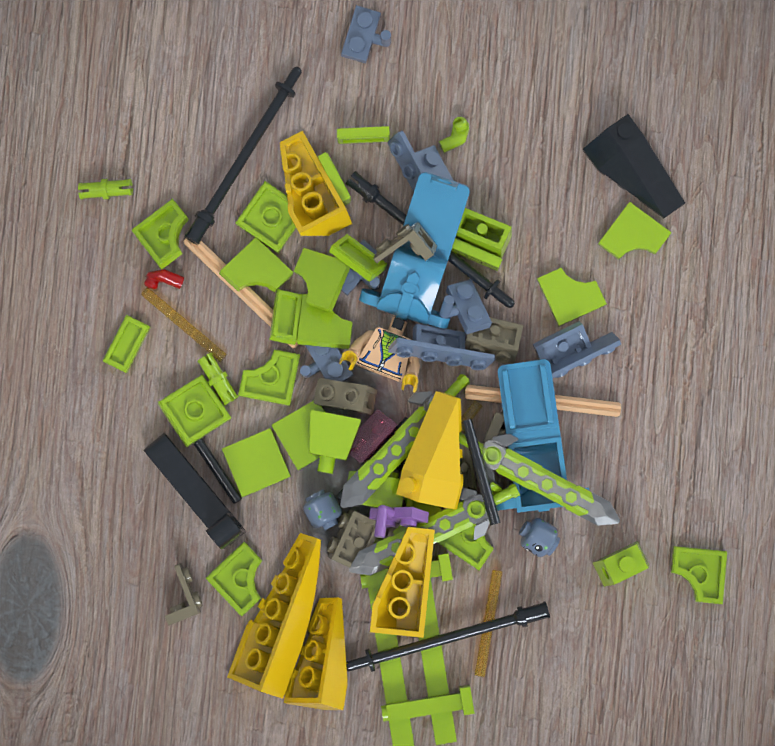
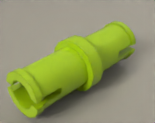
M101 179V182L78 183V190L89 189V192H80L78 194L81 200L99 197L107 200L112 196H132L133 188L122 189V187L133 186L131 179L114 181Z
M212 352L197 360L210 380L208 384L210 387L213 386L224 406L239 397L226 377L228 375L226 371L222 372Z

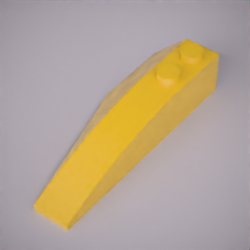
M303 533L298 535L283 561L285 566L283 571L278 576L275 575L271 582L273 588L266 599L262 598L257 606L260 611L254 621L249 620L245 627L227 678L260 692L283 699L310 621L319 571L320 539Z

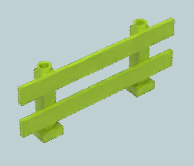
M376 538L373 544L381 541L382 539ZM449 553L438 555V560L431 562L424 638L419 637V641L440 635L431 578L441 576L442 582L453 580ZM385 568L371 576L360 574L362 589L368 588L371 611L372 604L389 568ZM375 633L378 652L399 647L397 635ZM442 646L421 651L428 693L427 698L407 701L400 657L380 663L386 705L381 706L383 722L389 721L393 746H414L410 718L431 715L436 745L457 742L452 711L463 710L464 715L475 714L470 685L459 686L460 692L449 694Z

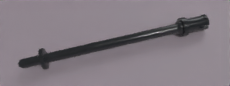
M294 67L284 83L276 82L275 87L278 93L206 208L197 211L195 214L196 219L184 236L193 244L199 245L209 226L212 227L214 225V213L287 96L295 97L296 94L292 88L302 73L300 67Z
M355 171L351 177L358 181L359 184H356L349 178L346 185L360 194L365 203H375L400 224L404 225L407 215L380 194L378 185H372ZM451 250L448 261L486 291L484 295L486 300L492 295L505 307H514L515 301L497 287L501 282L499 279L492 283Z
M546 601L526 608L519 606L511 615L372 654L368 648L365 649L366 656L346 662L347 672L368 666L371 672L375 671V664L515 624L518 626L522 625L523 628L528 627V623L550 618Z

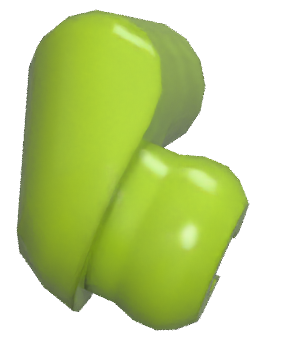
M464 117L455 118L453 120L451 136L439 141L443 153L466 142L469 123Z

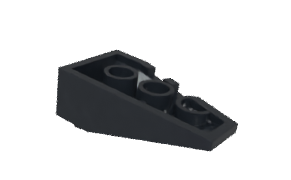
M629 114L609 126L582 149L598 172L616 182L620 188L627 190L663 219L685 204V201L650 144Z

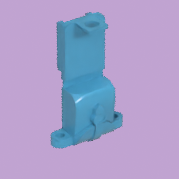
M428 172L420 174L403 226L409 224L411 227L416 222H419L437 245L436 251L432 257L425 261L421 255L415 254L410 246V241H407L396 249L393 254L382 293L371 289H362L359 297L361 302L377 307L378 310L396 315L397 318L406 321L409 319L424 325L429 324L439 328H448L451 317L442 318L440 312L432 309L470 194V188L467 185Z
M542 359L500 366L498 368V379L506 434L509 433L518 438V441L509 445L508 449L521 454L567 480L550 362ZM514 481L513 484L515 483L520 496L496 505L497 511L517 508V513L535 510L543 512L550 511V508L563 507Z

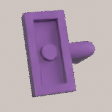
M386 505L370 508L369 519L376 521L374 537L385 538L386 527L394 528L396 523H400L404 527H416L417 523H428L429 512L414 507L392 508Z

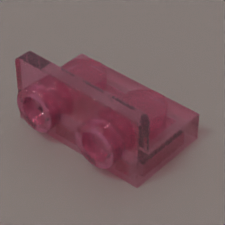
M379 409L376 410L359 428L349 454L362 465L395 430L397 424Z

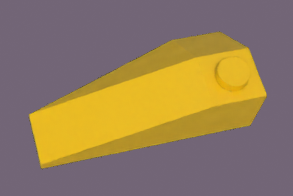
M300 131L279 142L285 176L288 213L300 236H330L351 225L352 222L345 205L304 132Z
M440 391L435 392L403 466L396 494L420 503L457 509L463 487V474H460V458H463V454L459 446V433L462 431L461 398Z
M407 527L372 604L369 632L424 638L435 530Z
M319 598L308 626L310 634L305 646L302 645L301 656L286 689L284 703L321 710H343L348 682L342 598Z

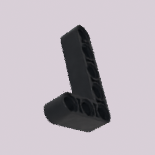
M165 433L144 449V452L205 524L208 528L206 530L207 534L220 549H227L246 533V530Z

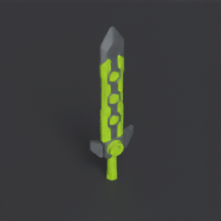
M460 374L457 380L444 393L456 396L470 383L469 379L465 375ZM431 391L414 393L408 399V402L416 405L421 404L422 406L343 485L340 503L342 508L364 504L409 455L434 397Z
M460 432L459 444L468 448L465 434ZM508 433L492 438L493 440H489L485 444L478 441L489 483H495V472L493 470H496L497 473L543 495L597 526L618 524L620 522L610 501L552 473L511 449H506L507 446L518 441L517 437Z
M514 483L509 488L493 495L495 504L499 505L513 497L516 498L520 496V493ZM462 487L460 499L465 501L458 503L457 509L447 508L429 517L428 523H419L414 528L435 530L434 543L472 527L473 524H476L474 529V540L485 535L490 523L482 495L477 494L475 490ZM406 530L359 551L349 571L351 573L371 576L389 567Z

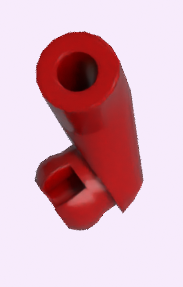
M166 269L150 271L145 276L147 279L144 285L154 290L158 288L160 282L180 289L184 277Z

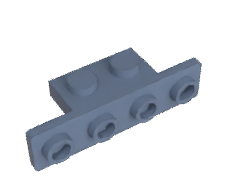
M403 131L397 132L387 142L392 155L396 158L403 176L407 179L413 192L418 178L423 172L453 180L435 145L414 152Z
M578 321L534 343L533 347L539 360L545 359L550 362L552 378H559L577 366L589 364L593 358L601 354L605 355L613 352L616 347L621 345V341L611 332L590 342L583 324Z
M416 324L413 327V340L396 338L388 347L389 353L397 354V356L402 358L417 357L426 362H446L449 366H469L473 370H484L495 361L494 354L466 350L465 332Z

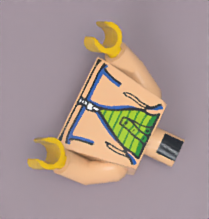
M392 317L388 330L377 327L375 331L368 330L354 340L350 348L342 354L339 360L340 365L344 360L351 363L348 370H352L356 364L358 367L402 383L401 390H404V386L409 384L414 387V393L417 391L420 369L419 358H402L397 356V354L388 352V347L396 338L409 339L402 336L407 322L402 319Z

